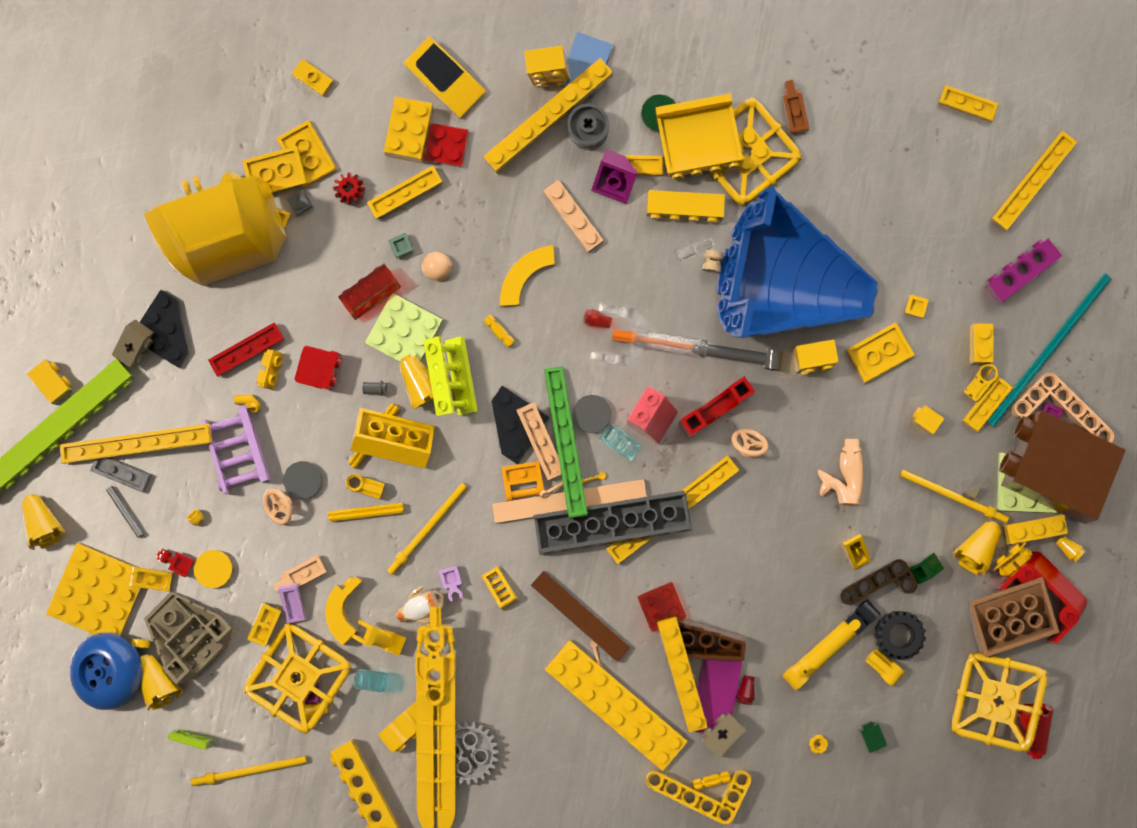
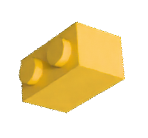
M973 324L970 326V364L993 363V324Z
M44 359L29 371L27 375L51 404L56 405L73 391L70 387L71 382L66 376L62 377L58 371L60 369L53 361L50 362Z

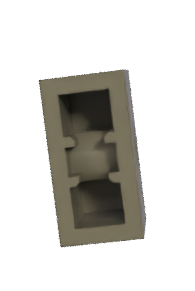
M136 319L125 326L112 355L128 367H132L136 363L140 364L145 357L144 351L152 343L151 337L154 332Z
M722 713L715 720L717 724L712 729L710 727L707 728L702 734L703 738L701 741L718 758L746 731L729 713L726 715ZM720 729L722 731H724L725 729L727 730L725 732V734L727 735L725 738H723L722 736L718 738V731Z

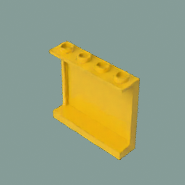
M731 93L656 107V117L668 178L681 179L687 174L697 176L703 174V171L718 172L724 167L734 169L743 164L744 157H742Z

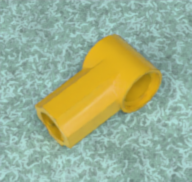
M352 474L346 479V486L350 491L380 500L385 483L365 478L358 474ZM352 478L360 480L358 488L350 487L349 483Z
M874 649L865 660L892 687L905 674L902 668L887 659L877 649Z

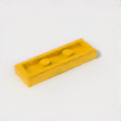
M947 85L944 86L938 102L940 105L991 123L994 120L999 103Z
M998 376L962 421L976 433L979 432L1013 387Z

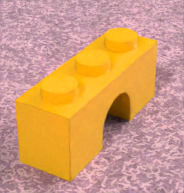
M1064 515L1002 526L1006 545L1068 534Z

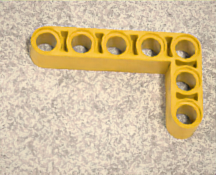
M739 769L735 771L720 801L657 770H651L647 773L646 783L651 789L717 822L729 824L733 821L750 786L751 777L745 770ZM740 774H745L747 777L746 782L743 784H738L736 780ZM652 775H658L660 781L658 784L653 785L649 782V778ZM674 783L677 785L675 793L667 792L669 784ZM688 792L695 794V798L691 802L684 800V796ZM731 792L738 793V799L734 802L728 800V795ZM705 801L712 802V808L708 811L702 809V804ZM724 809L730 811L727 819H721L719 816L720 812Z

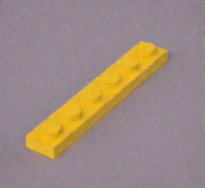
M1062 130L991 220L1007 231L1072 150L1077 141Z
M673 617L658 621L657 624L688 731L690 733L708 728L677 618Z

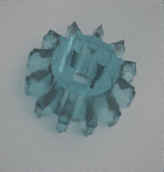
M359 669L354 677V686L357 689L381 693L385 690L387 675L381 672Z

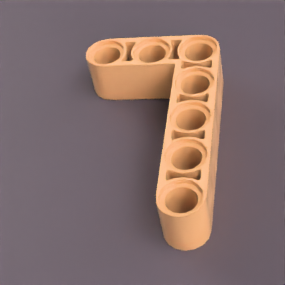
M1047 373L1039 377L1011 406V414L1015 418L1020 419L1022 416L1027 417L1048 397L1057 407L1064 409L1063 413L1079 428L1098 437L1101 432H1104L1107 435L1106 441L1112 442L1114 440V432L1053 373ZM1046 377L1051 379V387H1047L1044 384ZM1032 391L1038 393L1037 401L1031 398ZM1059 391L1065 393L1064 401L1058 398ZM1019 404L1025 407L1024 414L1018 412L1017 407ZM1073 405L1079 407L1078 414L1072 412ZM1087 418L1093 421L1092 428L1087 427Z

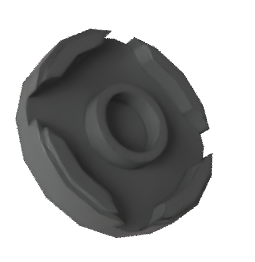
M597 395L582 397L577 401L573 410L574 422L581 430L588 433H596L603 430L608 425L611 417L609 404L605 399Z
M299 461L286 469L283 484L285 490L292 497L308 499L319 492L322 485V476L315 465L307 461Z

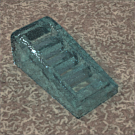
M609 423L599 438L600 441L630 461L641 446V444L611 423ZM613 430L615 433L609 441L606 438ZM619 434L621 438L618 441V443L614 445L613 442ZM624 439H626L628 442L621 450L619 447ZM632 443L634 446L629 452V454L625 453L627 448Z

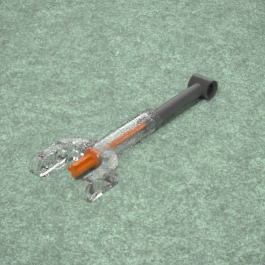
M599 303V312L608 316L634 319L636 322L633 324L632 332L613 329L612 335L613 341L630 343L629 353L631 356L601 351L597 353L591 352V361L628 366L648 350L703 359H705L706 355L764 364V369L781 370L783 351L766 349V353L712 345L708 344V340L654 332L649 328L636 308Z

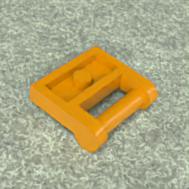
M539 461L501 467L507 501L538 494L540 496V492L544 490ZM537 481V487L515 491H511L510 488L511 485Z

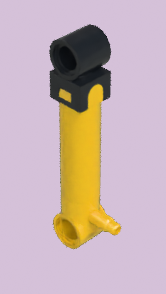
M869 599L865 600L803 658L785 671L782 677L796 691L848 642L875 621L881 613Z

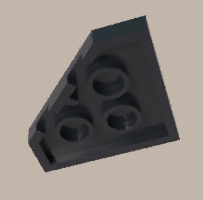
M160 289L140 320V323L154 332L151 337L152 343L148 349L177 368H180L189 354V348L186 342L179 303L177 299Z
M501 386L491 401L501 454L518 465L532 444L517 413V409L529 403L504 386ZM538 410L545 425L550 417Z

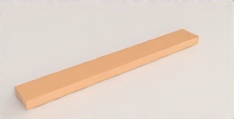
M644 479L584 489L586 506L647 497ZM564 492L550 494L546 498L538 496L492 504L495 523L567 510Z

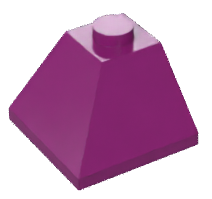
M607 149L600 162L591 191L627 204L638 172L625 156Z

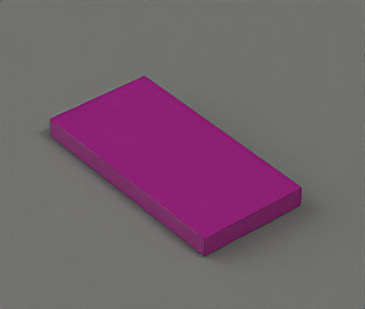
M703 659L697 691L708 728L712 729L717 724L715 720L722 713L733 715L742 661ZM707 728L694 732L703 733ZM720 729L718 731V737L722 736L723 738H725L727 736L725 734L727 730L725 729L724 731H722Z

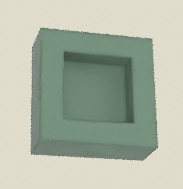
M406 233L388 240L396 259L413 252Z

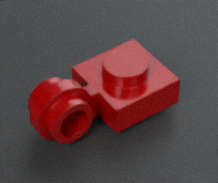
M161 548L156 554V559L165 564L168 561L171 562L168 570L186 578L195 560L179 552H176L174 558H172L171 552Z

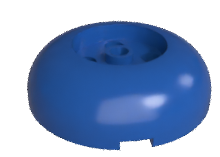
M102 632L89 636L77 646L71 657L69 677L72 688L79 699L92 708L114 710L123 707L133 699L132 697L135 692L140 688L142 680L141 659L132 643L129 644L119 634ZM113 678L111 684H109L108 679Z

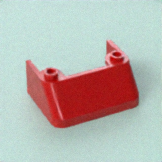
M1032 552L1030 560L1021 566L1017 564L1018 568L1009 576H1005L994 589L996 591H1003L1016 578L1021 583H1026L1042 577L1045 586L1065 605L1059 613V620L1062 623L1058 628L1059 633L1051 635L1046 640L1050 644H1057L1078 623L1087 606V599L1042 553Z

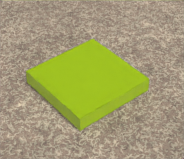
M180 729L169 732L168 740L203 750L212 747L214 742L211 738Z

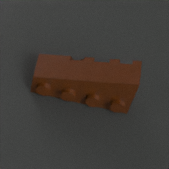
M668 614V619L677 618L688 658L745 661L746 641L744 636Z

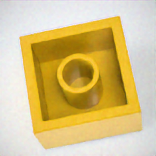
M834 340L800 345L792 350L796 373L801 372L802 375L812 374L815 369H820V372L829 371L838 363Z

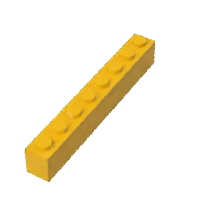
M601 58L598 59L483 157L498 174L572 112L574 108L578 107L613 77V72Z

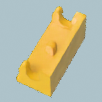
M262 602L247 635V640L266 647L281 611Z

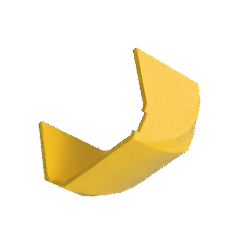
M194 176L193 181L198 192L193 194L189 183L185 179L182 181L187 196L158 205L144 214L155 243L167 263L178 274L202 286L275 262L283 243L287 239L270 185L256 176L233 179L204 190L198 176Z

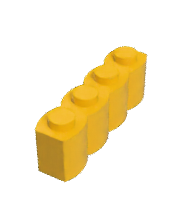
M437 690L431 691L434 697H440V693ZM416 701L377 735L392 753L396 750L399 753L407 746L405 742L410 737L413 740L417 737ZM435 705V715L437 714V705Z

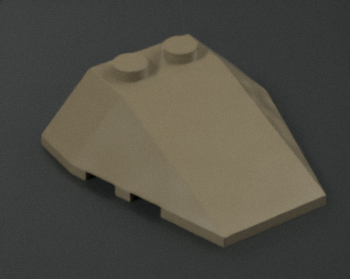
M172 591L144 618L150 636L157 647V654L162 660L164 672L176 685L199 676L227 648L233 630L220 615Z

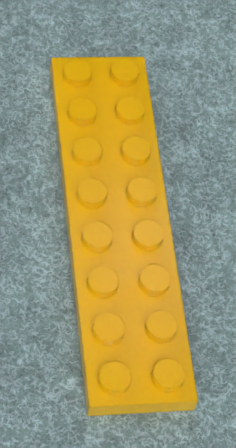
M571 640L566 643L544 669L662 771L688 742V740Z

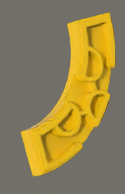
M553 245L533 250L513 265L502 285L500 307L519 305L520 293L525 281L536 271L555 265Z

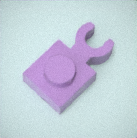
M457 565L439 570L443 589L449 588L450 590L448 599L453 601L452 594L454 592L459 594L460 599L463 598L462 591L457 587V585L462 584Z

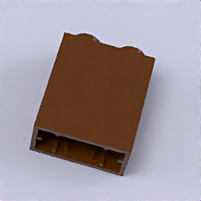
M1044 411L1037 412L1029 416V418L1022 416L1013 433V437L1020 439L1015 452L1008 451L999 466V472L1005 474L1001 486L1083 524L1097 521L1126 449Z

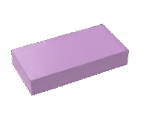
M298 583L279 586L278 591L287 624L306 620Z

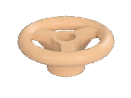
M739 429L733 433L731 438L735 449L745 457H759L768 451L769 445L766 438L757 431ZM748 435H752V436L756 437L757 439H759L760 441H755L754 439L750 438ZM738 436L742 438L743 442L741 445L737 441Z
M278 489L267 490L263 497V505L268 517L276 524H287L292 517V502L290 498ZM269 497H271V500H272V502H273V504H272L273 509H272V510H271L270 505H269ZM279 512H283L286 514V517L279 519L276 515Z

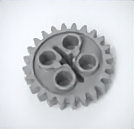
M465 721L463 727L459 722L457 723L455 745L459 747V753L455 755L456 778H459V784L466 780L467 785H470L472 779L477 784L478 777L484 781V773L491 775L489 767L493 769L496 767L492 761H498L494 754L499 753V750L493 747L498 743L491 741L494 735H487L489 729L482 731V724L476 728L475 722L469 726L468 722ZM468 734H472L476 738V742L472 745L467 744L465 741V737ZM458 738L462 740L467 750H472L470 755L476 762L477 768L473 766L468 756H463L464 749L458 742ZM476 752H485L486 759L483 761L477 760ZM463 761L468 762L470 765V769L466 772L461 771L459 768V764Z

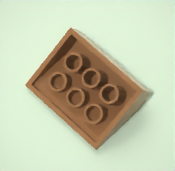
M1042 577L968 602L979 652L985 657L1059 633Z

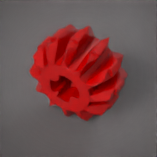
M350 172L347 173V178L341 174L342 180L335 179L334 181L339 185L333 187L334 191H338L334 196L340 198V203H344L346 199L348 205H351L352 199L355 203H358L356 197L363 198L364 195L361 192L366 190L364 186H361L364 183L363 179L358 180L359 176L357 174L352 177ZM348 185H351L353 188L350 189V192L346 191Z

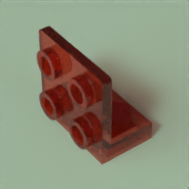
M672 582L637 596L651 632L659 630L657 622L668 619V614L686 618Z

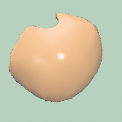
M432 252L426 255L422 261V271L429 279L441 282L449 278L452 273L453 264L450 258L441 252Z

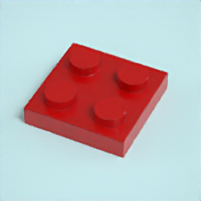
M431 123L424 161L462 168L469 130Z

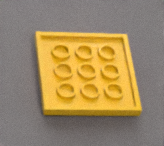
M76 543L46 615L93 635L102 632L122 635L142 589L130 586L133 566Z

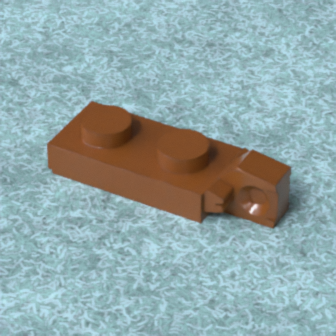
M793 80L785 81L786 92H782V100L789 132L794 134L808 131L809 125L802 93L799 89H795Z

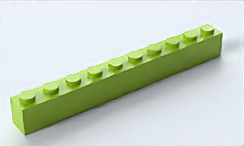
M115 359L0 457V493L5 489L8 490L15 485L14 481L18 477L22 478L27 475L32 465L42 462L45 459L44 455L46 453L56 450L59 447L58 443L60 441L70 438L74 434V429L85 425L89 421L88 417L93 413L94 415L99 413L103 409L102 405L107 401H113L122 388L126 389L133 383L132 380L135 377L120 360Z

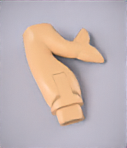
M845 439L839 465L847 486L830 474L818 470V476L823 482L820 487V496L822 497L834 489L840 505L859 506L863 493L864 477L863 459L860 452L862 448H860L859 439Z

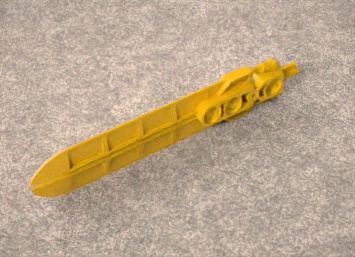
M430 606V624L421 625L418 628V647L415 656L417 815L422 828H435V811L438 813V828H451L456 810V652L453 645L455 639L453 627L441 624L440 606ZM437 632L440 635V640L433 639L431 633ZM422 642H424V648L429 653L426 654L421 651ZM447 643H449L451 651L448 654L442 651ZM434 670L439 672L440 678H434L431 672ZM437 690L440 693V697H434L431 691ZM435 705H437V720H435ZM435 725H437V749H435ZM435 754H437V778H435ZM435 783H437V806H435Z

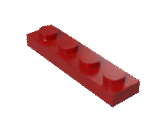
M274 322L213 356L208 361L216 376L219 377L285 339Z

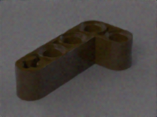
M895 559L842 588L838 592V599L842 604L851 605L893 581L902 593L911 594L916 591L918 583L908 564L902 559ZM897 562L902 565L900 573H896L893 569L894 564ZM879 572H883L886 576L885 581L882 583L877 580ZM907 579L912 583L910 590H905L903 587V583ZM863 581H866L869 585V589L866 592L860 590V584ZM845 591L847 593L856 591L859 594V596L857 594L851 595L850 601L848 599L843 598L845 596Z

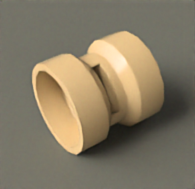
M706 250V262L703 263L702 270L711 273H721L722 266L720 263L724 258V253Z

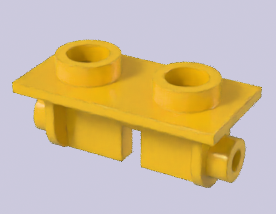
M269 349L266 350V353L264 352L261 366L266 367V370L259 369L256 380L258 387L274 390L278 371L282 364V353Z
M1026 541L1020 546L1018 544L1014 545L1009 550L1010 554L1007 556L1001 555L995 561L997 565L993 568V571L998 568L1001 576H1009L1018 568L1014 561L1021 566L1030 560L1032 552L1024 548Z

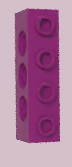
M1049 238L1045 241L1042 239L1032 245L1034 248L1029 253L1024 251L1017 257L1019 261L1014 265L1010 262L1002 268L1004 272L1001 275L994 274L987 280L989 284L985 288L998 305L1062 257V254ZM1034 254H1038L1041 257L1040 263L1034 261ZM1020 265L1026 268V274L1019 272L1018 267ZM1004 277L1010 278L1011 286L1004 284Z

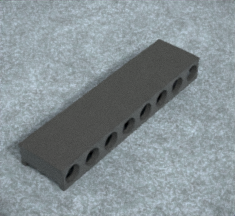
M684 491L587 506L588 516L571 519L568 517L567 510L533 515L540 555L692 531L687 497Z

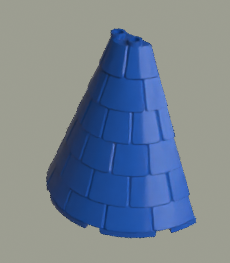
M768 187L758 194L760 199L757 202H750L737 221L731 233L733 243L729 249H725L724 258L721 262L722 268L717 282V294L721 295V300L717 304V312L723 329L731 333V336L746 338L779 331L871 318L874 312L875 296L878 292V282L826 234L824 235L774 187Z

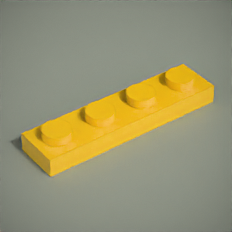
M431 166L368 201L367 204L376 220L443 182L434 166Z

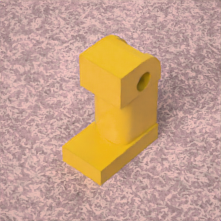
M359 619L358 623L366 627L367 631L364 637L353 634L352 638L370 647L374 645L386 652L400 655L406 637L393 631L373 626Z

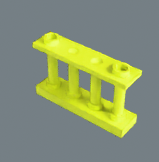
M441 336L423 340L436 415L442 416L455 413L454 408H457L458 415L478 412L465 337L445 340V344H442ZM444 352H447L448 363L445 361ZM447 371H450L452 382H449ZM451 389L454 390L455 401L452 400Z

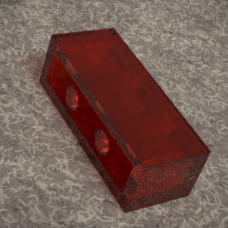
M384 263L376 267L366 277L359 279L355 285L344 290L338 298L354 320H357L400 289L401 285Z

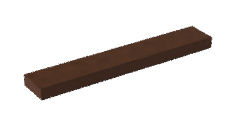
M543 571L530 585L616 662L630 649L624 641L546 572Z

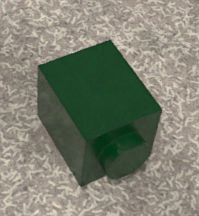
M935 553L920 559L909 567L918 584L932 579L944 570Z
M869 721L862 724L861 729H858L867 752L871 753L888 746L878 723Z

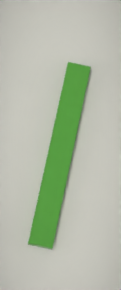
M563 366L544 369L568 517L571 519L588 516Z

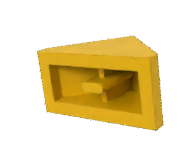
M856 534L840 543L854 570L871 561L861 534Z

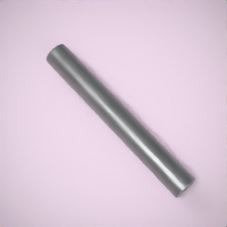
M113 486L107 488V493L136 537L142 536L144 533Z

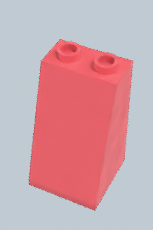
M648 386L629 416L626 425L659 445L678 411L664 395Z

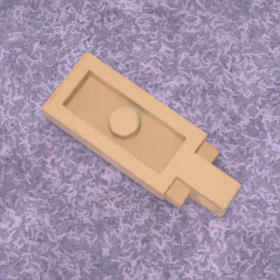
M319 555L284 572L280 576L282 580L273 586L276 592H278L279 586L298 583V587L327 573Z

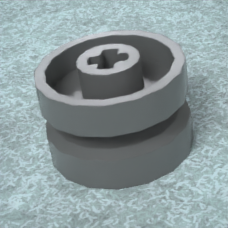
M590 103L581 104L574 108L567 122L568 137L571 142L584 150H592L601 146L607 139L609 132V120L605 111L598 105Z

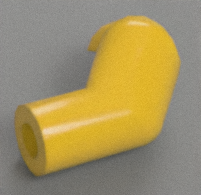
M252 394L234 395L235 405L245 404L252 413H257L260 410L261 404Z

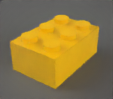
M562 45L524 51L527 75L533 86L543 88L551 83L563 85L567 83L566 80H570L568 57Z
M395 96L383 151L386 157L423 164L434 110L432 103Z

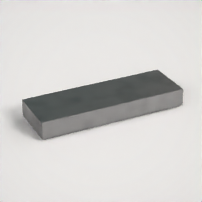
M111 458L95 459L90 471L142 493L145 492L152 476Z

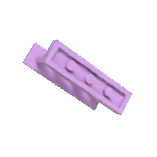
M246 406L238 408L239 414L236 417L210 425L212 443L209 444V448L219 477L217 485L220 492L223 491V494H230V486L255 478L257 480L260 479L262 483L271 481L251 414ZM201 420L202 424H209L208 420ZM236 424H243L245 432H242V435L215 443L212 432ZM242 442L249 443L251 450L248 453L220 461L217 450ZM249 460L255 462L256 468L254 471L226 480L223 468Z

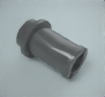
M380 381V383L363 382V394H380V396H383V394H387V383H383V381Z

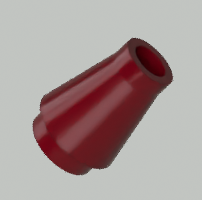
M743 676L736 695L737 703L752 705L753 701H755L754 677Z

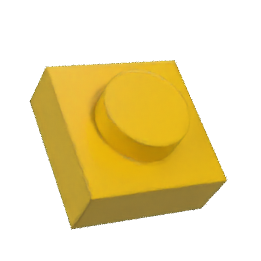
M910 294L904 314L923 319L929 300Z

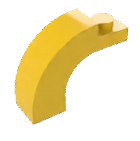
M358 576L348 578L343 584L345 586L344 589L336 585L326 603L325 614L328 628L342 645H345L352 638L353 634L358 632L347 620L344 612L347 598L363 582Z

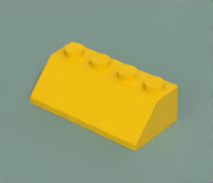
M360 408L350 451L425 469L431 453L435 426Z

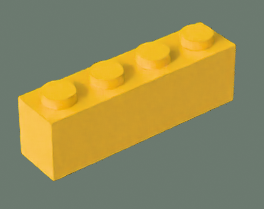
M648 190L647 216H651L650 219L654 220L670 217L669 220L672 221L688 218L690 222H700V219H705L709 223H719V220H723L725 195Z

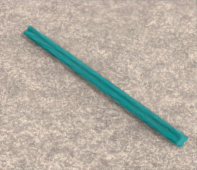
M1104 273L1100 280L1095 283L1090 293L1088 292L1084 300L1076 307L1074 313L1072 312L1065 324L1057 331L1055 337L1053 336L1046 348L1038 355L1036 361L1034 360L1027 372L1016 383L1014 389L1011 390L1005 400L1002 401L989 420H987L992 427L996 426L995 424L998 425L999 421H1001L1000 418L1004 417V413L1010 410V405L1013 406V402H1016L1014 400L1018 399L1017 396L1019 394L1022 395V391H1025L1023 389H1026V385L1030 384L1031 380H1033L1032 378H1035L1034 376L1037 375L1036 372L1041 371V366L1044 367L1045 361L1051 358V353L1054 354V350H1057L1055 348L1060 347V342L1063 343V339H1066L1064 337H1067L1066 335L1070 334L1069 332L1076 326L1074 324L1079 323L1078 321L1082 319V315H1085L1083 313H1086L1085 311L1089 310L1088 308L1095 302L1093 300L1098 299L1097 297L1101 295V291H1104V287L1108 286L1107 284L1112 280L1108 274Z

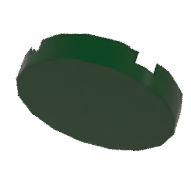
M662 94L653 95L648 98L641 110V118L644 125L649 130L660 133L656 117V107L676 104L675 101L669 96Z

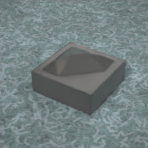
M303 189L287 198L296 216L313 207Z

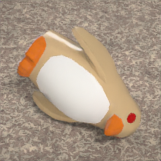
M422 585L410 593L407 602L397 610L396 617L400 622L416 621L419 623H429L430 606H440L442 608L443 595L436 590L419 594L425 587Z

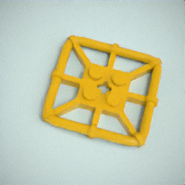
M752 97L733 109L734 117H737L749 107L747 128L738 134L741 152H744V147L752 149L751 156L747 154L744 156L742 154L744 162L740 164V167L736 168L742 176L740 195L723 176L730 169L729 167H724L718 172H711L714 180L717 179L739 205L751 202L760 192L777 184V180L794 168L799 160H802V154H800L798 147L781 128L782 125L777 123L766 108ZM754 108L757 109L772 128L762 137L752 128ZM776 133L792 153L771 151L764 141ZM769 158L790 159L787 164L773 175H770L762 166ZM758 169L766 180L745 196L747 176Z
M288 623L278 632L266 652L261 654V659L247 679L243 692L251 700L269 711L271 716L278 717L295 730L307 734L316 726L329 704L334 702L333 698L348 677L352 667L351 663H348L343 656L326 646L324 641L321 639L317 640L301 628ZM293 633L313 646L305 659L295 652ZM286 636L289 655L281 665L271 657ZM318 651H321L340 665L318 669L311 662ZM268 662L279 669L271 681L253 685ZM342 671L327 695L315 687L322 675ZM300 673V682L297 681L296 683H294L293 675H298ZM274 686L282 692V695L276 704L273 705L254 691ZM312 691L321 697L323 701L308 722L304 702ZM288 697L298 703L301 723L281 710Z
M971 653L968 655L969 658L965 663L960 688L956 692L958 696L952 717V732L961 737L984 742L987 746L995 745L1014 751H1029L1034 741L1039 716L1043 712L1041 707L1048 676L1046 670L1013 661L1012 658L985 657L982 653ZM980 661L1003 666L1001 682L991 680ZM973 665H975L984 681L981 695L967 691ZM1011 669L1036 674L1020 686L1008 684ZM1039 682L1033 708L1020 705L1023 691ZM965 697L979 699L977 712L960 722ZM1001 697L1004 704L997 707L995 701ZM1019 710L1032 713L1026 739L1016 724ZM980 718L991 720L988 735L964 729ZM999 722L1010 725L1019 744L995 737Z

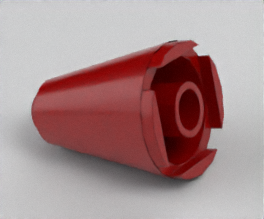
M1026 703L1023 705L1033 708L1034 703ZM1042 703L1041 710L1043 712L1039 716L1034 741L1030 750L1026 752L1032 759H1041L1047 752L1053 707L1050 705L1047 708L1044 703ZM1019 710L1016 722L1026 739L1032 713Z

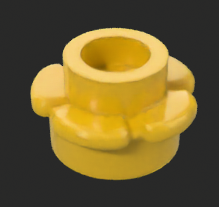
M815 735L809 741L810 750L815 754H823L827 750V739L823 738L822 735Z

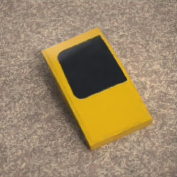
M430 36L403 62L405 67L458 118L486 91Z

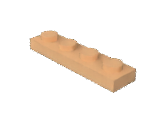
M559 180L543 191L587 252H590L604 241Z
M533 402L517 409V413L547 480L561 475L559 457L535 403Z

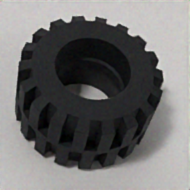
M892 611L889 614H885L882 619H879V624L875 627L876 634H874V638H876L877 642L875 643L882 653L898 660L911 659L914 655L920 653L919 650L923 649V642L926 641V637H924L926 630L922 626V621H919L917 616L905 611ZM896 624H904L910 631V640L903 647H897L890 641V631Z

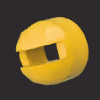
M198 509L193 510L187 517V521L194 526L200 525V520L204 521V516Z

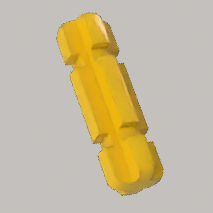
M492 315L487 316L484 319V323L491 327L490 330L500 340H503V344L506 347H510L515 342L514 339L507 335V331L498 322H495L496 320Z
M728 771L721 772L720 775L714 774L703 777V779H694L693 787L695 790L703 789L702 787L708 788L719 785L721 782H730V774Z

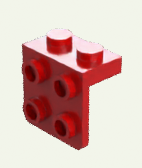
M304 346L295 374V381L331 391L332 387L334 388L336 385V371L341 367V354L335 351L330 352L311 346Z

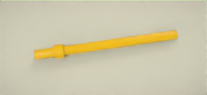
M906 470L901 471L900 477L983 513L985 517L995 518L1004 523L1008 522L1009 516L996 511L994 507L984 506Z
M461 483L403 552L398 553L395 557L396 560L387 569L391 575L408 561V556L468 488Z
M306 756L216 774L214 772L206 773L205 776L191 778V786L206 783L211 785L216 784V781L306 764L307 759Z

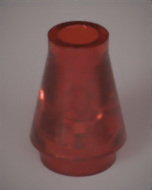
M593 308L591 310L586 309L583 323L587 324L588 327L609 329L612 317H608Z

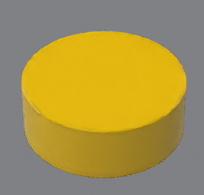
M132 639L130 642L135 648L150 649L149 640Z

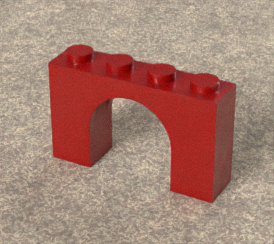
M743 376L705 405L680 419L678 424L689 439L751 397L755 390L746 377Z

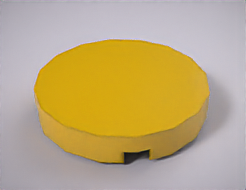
M209 550L200 554L196 559L194 575L201 585L208 588H219L231 579L233 565L230 558L224 552Z

